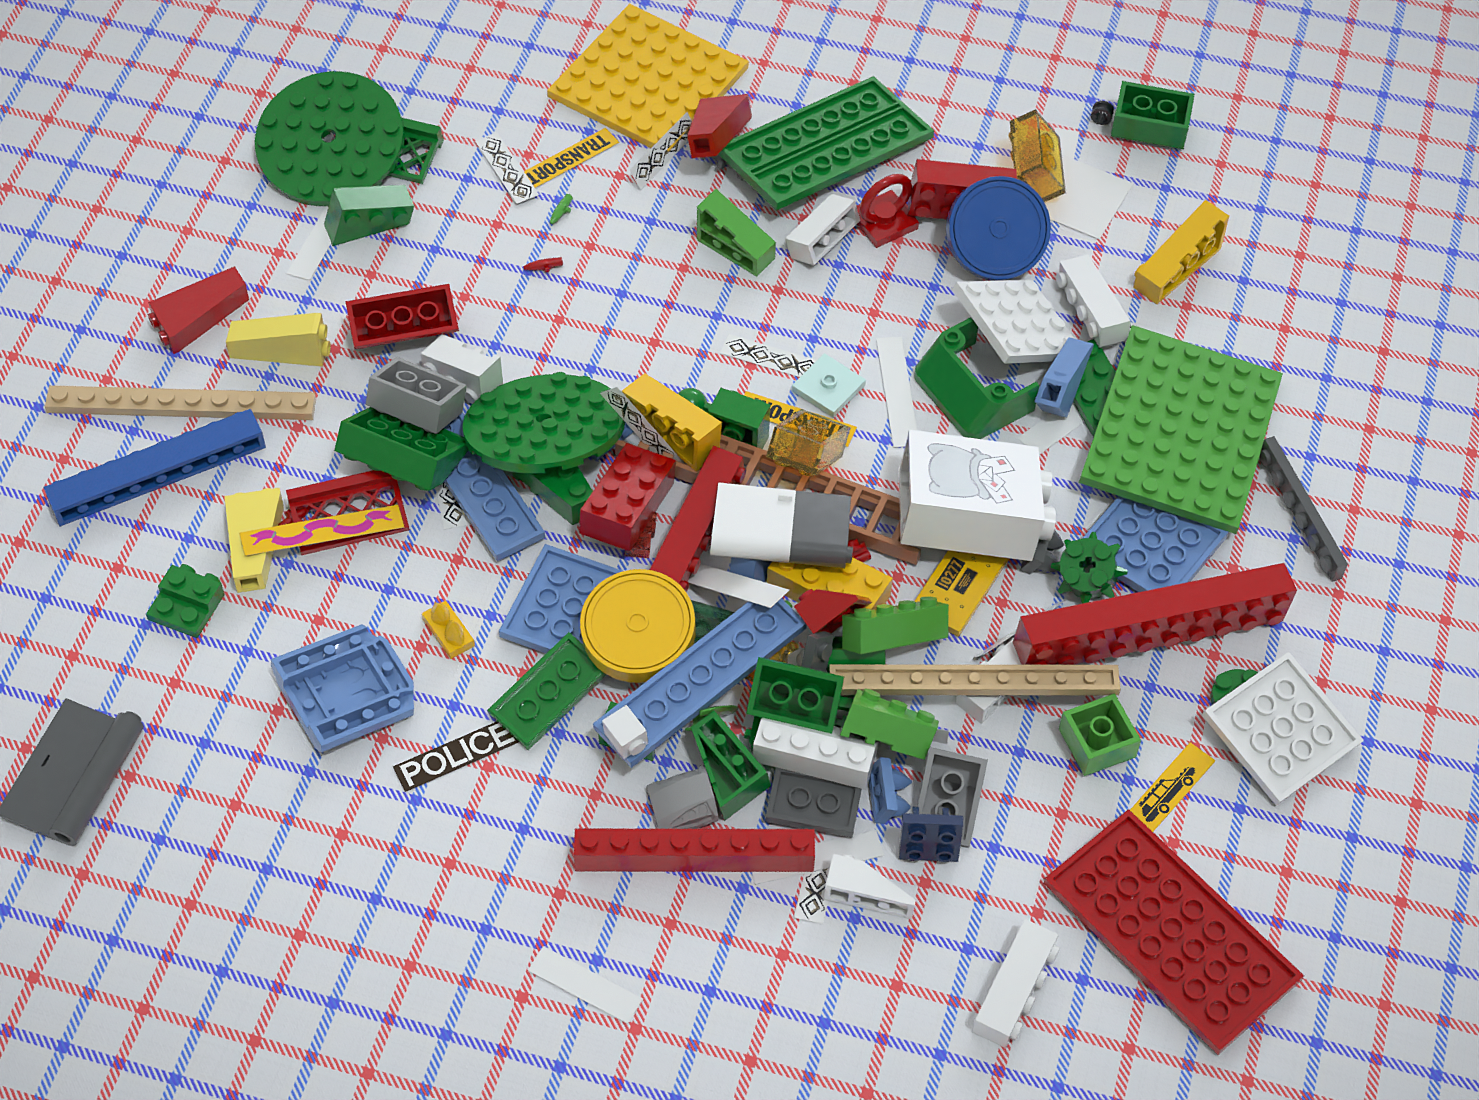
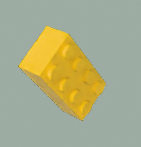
M853 557L851 564L846 563L845 569L773 561L767 569V583L789 589L784 596L798 603L800 602L798 598L809 589L867 597L872 603L866 608L875 610L877 605L885 604L891 596L893 578Z

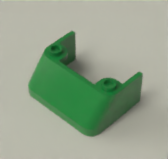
M970 317L939 335L916 365L914 378L963 437L983 439L1035 411V399L1038 394L1039 384L1034 382L1015 393L1008 385L1000 382L984 387L956 355L976 344L978 326Z

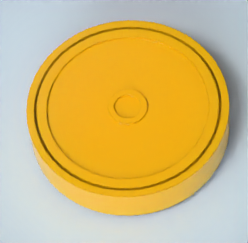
M634 569L622 571L606 578L591 591L581 611L580 629L583 645L588 657L603 673L617 680L631 683L646 682L694 644L696 635L695 613L688 594L672 578L656 571Z

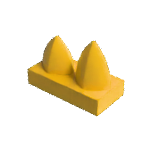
M446 600L441 603L436 602L432 608L422 612V619L450 659L475 646L473 637Z

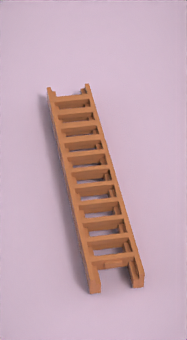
M721 435L720 448L742 456L744 464L747 465L745 478L741 484L737 483V485L749 486L759 469L773 474L767 488H777L782 478L798 483L796 491H806L807 487L826 494L851 496L849 522L858 505L870 509L874 513L866 529L849 523L848 541L857 538L858 542L864 541L867 548L917 565L921 556V549L901 544L900 521L892 538L875 533L883 515L900 520L899 498ZM618 440L615 443V456H618L627 442ZM642 440L639 442L638 447L646 450L650 449V445L643 443ZM664 451V453L662 454L663 456L674 459V455ZM676 461L675 478L694 484L701 469L696 472L688 464Z

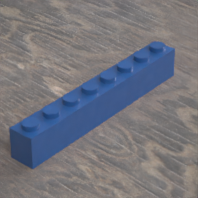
M250 408L219 421L211 422L198 429L184 432L182 435L169 440L160 441L145 449L134 451L116 460L108 461L92 469L81 471L63 480L55 481L43 488L59 527L254 453L266 448L263 432Z

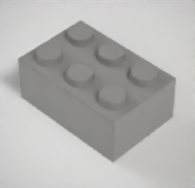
M395 357L369 377L366 405L380 413H387L399 418L402 422L411 423L423 428L427 432L437 434L463 412L467 385Z

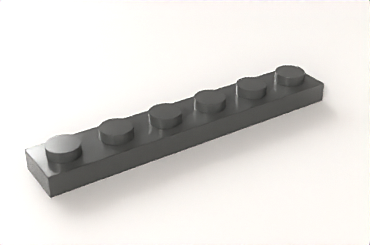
M1275 436L1264 439L1259 456L1261 463L1268 468L1273 484L1281 491L1286 507L1290 508L1293 512L1298 528L1302 529L1305 533L1310 549L1317 554L1322 570L1328 574L1332 582L1342 579L1348 565L1346 559Z

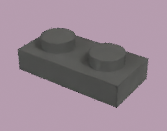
M826 631L808 635L801 667L826 672L829 657L833 650L832 642L834 635Z

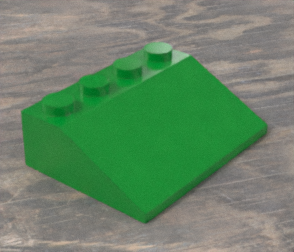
M372 407L341 421L334 451L343 454V457L348 460L365 463L372 470L389 473L392 478L413 483L416 488L424 491H430L441 485L469 451L465 444V438L444 428L437 434L427 432L421 427L402 422L399 418L387 413H380Z

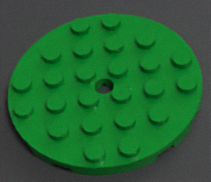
M321 72L303 77L291 83L269 102L257 124L255 152L265 177L276 190H280L288 195L291 200L312 206H329L333 188L380 186L382 184L381 181L390 171H394L401 157L405 138L404 125L394 99L376 82L350 72ZM331 132L333 135H336L335 139L331 142L323 141Z
M555 372L553 374L516 379L496 387L491 392L481 394L480 398L470 406L464 416L463 434L468 450L472 455H479L482 458V462L487 465L517 473H545V468L561 466L562 470L584 464L583 459L592 455L601 456L619 440L625 428V421L600 394L611 388L588 376L567 375L564 372Z

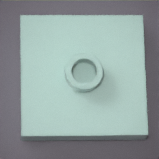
M824 353L792 385V391L834 418L866 385V379Z

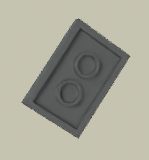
M776 767L765 822L801 829H815L817 832L853 838L862 789Z

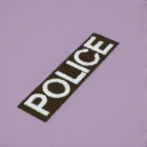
M494 722L393 766V769L404 791L407 792L517 744L519 741L498 722Z

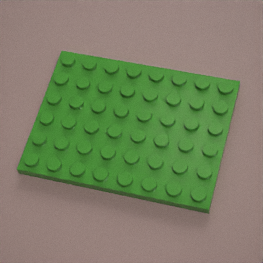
M1132 325L1078 483L1237 534L1283 373Z

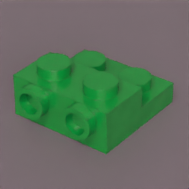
M181 564L180 567L171 565L158 585L160 593L147 611L146 616L149 621L198 638L225 595L222 583L217 576L211 573H206L205 576L196 574V571L187 564Z

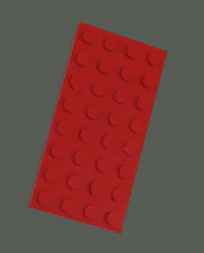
M1129 809L1044 878L1043 884L1217 1055L1289 993L1304 977L1286 957Z

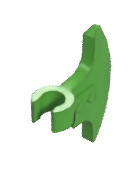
M721 705L699 710L700 714L693 719L692 726L712 711H715L719 716L733 714L738 710V706ZM691 727L685 728L686 731H692Z

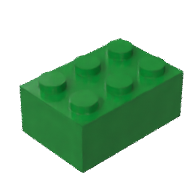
M1122 81L1111 136L1184 149L1195 94Z

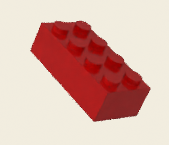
M917 159L911 178L912 193L908 200V216L947 220L954 200L968 186L982 179L994 176H1006L1017 179V169Z
M626 443L581 508L579 534L630 552L673 486L676 460Z

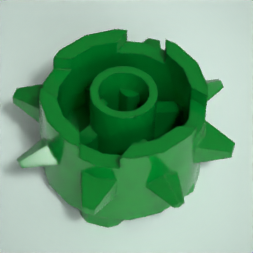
M1091 532L1089 538L1074 541L1066 539L1064 541L1066 549L1063 551L1060 561L1051 563V568L1060 571L1063 577V582L1058 592L1064 594L1072 591L1077 597L1081 598L1082 604L1088 603L1090 599H1098L1102 595L1108 598L1115 597L1112 588L1115 586L1117 578L1128 574V570L1119 567L1115 559L1121 546L1118 543L1108 546L1097 539L1096 532ZM1088 565H1093L1094 568H1090L1089 573H1086L1084 568Z

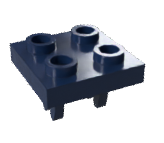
M913 807V814L903 813L899 859L958 862L963 832V816L949 815V808H942V815L919 814V807Z

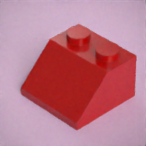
M809 589L798 598L800 602L794 608L813 634L823 631L832 634L842 626V615L852 614L858 608H866L872 601L867 597L819 589L813 591V589Z

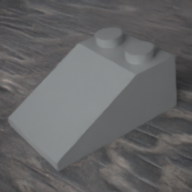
M930 747L917 806L919 807V814L942 815V808H949V815L963 816L961 845L970 847L988 759Z

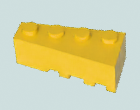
M1205 200L1145 263L1136 269L1133 288L1155 304L1160 303L1221 250L1230 216Z
M646 373L622 390V393L673 451L696 472L702 468L713 445L720 448L722 422Z

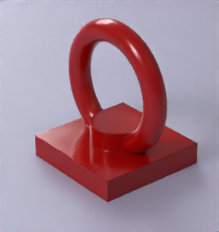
M892 174L882 178L865 193L861 203L856 205L860 217L857 225L876 248L919 229V221L914 216H908V208L905 206L912 193V182L906 175ZM891 185H902V192L899 197L893 190L878 195L882 190Z

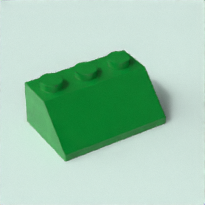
M758 657L746 714L832 734L840 704L844 676Z

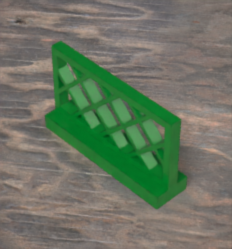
M402 118L405 134L404 140L408 143L403 147L402 154L412 150L415 158L404 163L400 158V165L396 166L393 172L390 171L387 176L423 184L437 148H441L444 141L441 127ZM423 144L430 146L429 151L418 155L415 149ZM417 163L421 165L422 168L419 175L409 173L406 169Z

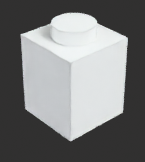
M627 705L602 720L604 734L623 759L630 755L639 754L648 744L646 729Z

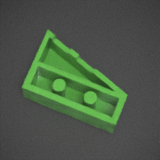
M717 189L697 206V241L756 277L775 259L776 242Z
M857 689L840 735L849 737L851 732L865 736V743L874 745L877 740L891 746L890 749L892 751L925 760L939 721L934 719L935 716L927 711L919 710L915 712L908 709V706L899 700L892 699L890 702L882 699L879 693L871 689H864L863 691Z

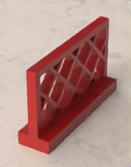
M372 470L286 490L293 523L303 521L298 518L296 511L307 508L315 512L310 520L318 519L320 515L331 517L333 515L323 510L328 503L336 502L342 506L337 515L344 514L347 509L352 512L369 510L373 503L381 507L393 506L397 503L404 524V528L320 542L308 546H299L301 556L410 530L398 482L391 477V474L384 471ZM394 490L395 496L390 504L377 498L382 491ZM363 496L369 500L363 510L351 505L355 497Z

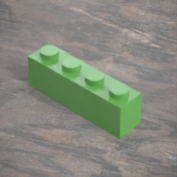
M921 597L919 602L904 600L899 601L897 606L881 604L877 605L875 610L867 608L855 609L852 614L842 615V649L865 654L948 638L949 604L937 602L936 597Z

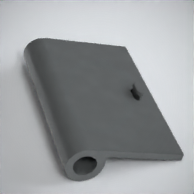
M65 698L0 805V817L63 844L75 846L142 732L144 725L141 722L140 716L131 711H126V713H118L116 718H113Z

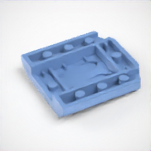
M363 624L271 659V668L278 686L314 748L320 752L349 742L414 714L413 680L389 641L381 635L378 637L367 631V627Z

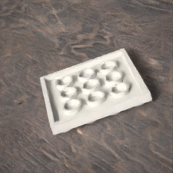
M1033 280L956 282L952 288L1004 364L1054 361L1069 337L1077 339L1066 327L1065 322L1058 316L1052 304L1045 298Z
M1289 651L1202 713L1205 720L1276 806L1364 741Z

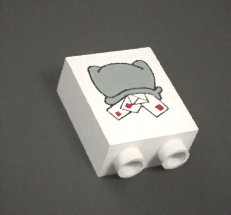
M909 430L899 468L901 544L1032 561L1039 539L1049 541L1052 539L1056 521L1055 508L1043 505V503L1047 504L1050 498L1052 472L1040 470L1038 447Z

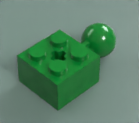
M685 388L677 393L721 421V435L763 449L769 438L770 404L724 388L719 389L712 404L707 403L705 395L696 388Z

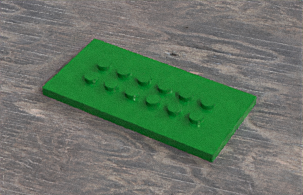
M872 76L733 138L721 150L719 155L777 211L932 139L934 130L877 78Z

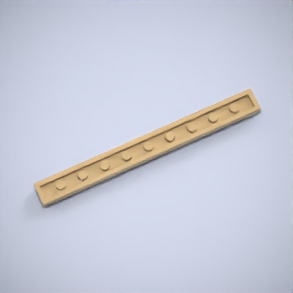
M49 385L45 410L47 413L227 418L237 412H243L251 408L256 419L313 420L316 395L312 392Z
M830 664L829 673L844 676L841 695H856L857 689L862 691L864 689H871L880 695H1111L1114 693L1119 695L1121 690L1118 665Z

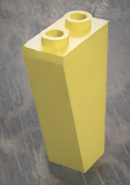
M322 313L231 321L226 339L229 357L234 359L323 367L325 356L329 357L331 343L326 339L328 327L327 324L323 323Z
M266 488L261 491L239 492L234 495L224 496L233 578L237 593L266 589L274 551L245 556L239 533L278 526L284 510L280 488Z

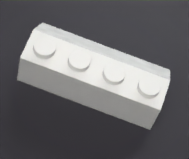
M762 718L753 743V756L761 764L866 790L879 741L876 740L874 745L865 743V736L851 732L849 737L841 736L842 728L834 726L831 734Z

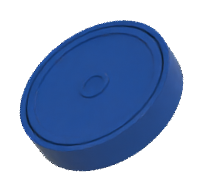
M1006 176L988 177L968 186L954 200L946 221L947 242L956 261L969 273L987 280L1010 279L1029 271L1045 253L1051 233L1049 212L1040 195L1023 181Z

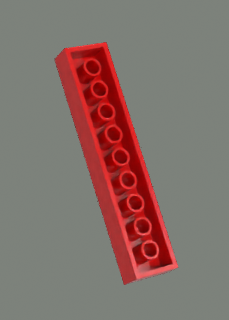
M1285 563L1020 616L1013 645L1021 665H1074L1084 662L1094 663L1108 657L1119 658L1127 653L1147 652L1156 647H1172L1180 642L1189 640L1195 642L1213 635L1224 636L1237 630L1243 629L1248 631L1256 626L1279 624L1284 620L1295 597L1297 588Z

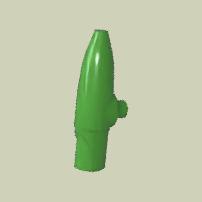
M566 194L558 203L552 213L550 224L553 225L563 214L571 212V208H568L573 197L570 194Z

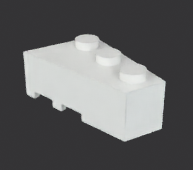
M441 334L421 353L422 367L466 384L465 399L471 404L480 398L481 394L491 392L503 384L500 356L494 354L492 357L483 355L484 352L480 348L470 350L465 348L466 344L464 342Z

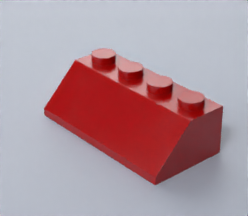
M449 284L345 301L354 350L459 331Z

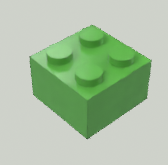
M1115 693L1062 713L1059 731L1084 776L1136 758L1141 739Z

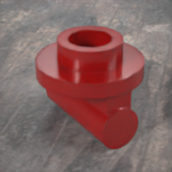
M857 538L848 541V546L853 547V558L861 562L871 559L870 552L866 548L864 541L858 542Z

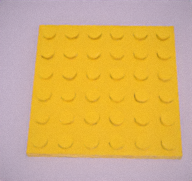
M629 3L547 89V96L652 148L686 112H688L693 121L700 99L724 96L749 68V61ZM683 134L667 149L668 152L673 148V146L678 142V140L683 136Z

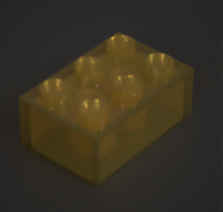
M1036 109L1011 120L1010 132L1008 134L1012 143L1010 155L1014 163V169H1017V179L1031 186L1044 202L1065 194L1061 144L1058 134Z
M801 409L774 427L766 457L773 459L774 463L779 466H791L799 469V473L803 475L816 476L843 456L851 427Z

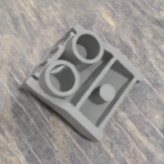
M703 765L696 770L656 781L646 786L658 829H698L718 821L714 794L707 771Z

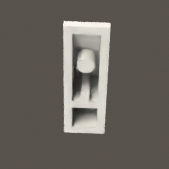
M833 854L825 886V900L912 919L916 902L914 898L864 861L855 859L850 855L840 856Z

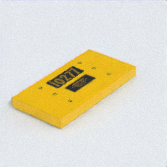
M948 550L915 599V602H919L921 597H936L937 602L949 604L948 632L959 637L1010 558Z

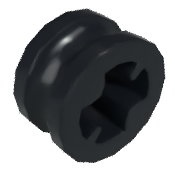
M1107 101L1095 102L1091 111V120L1099 125L1109 124L1112 121L1114 107Z

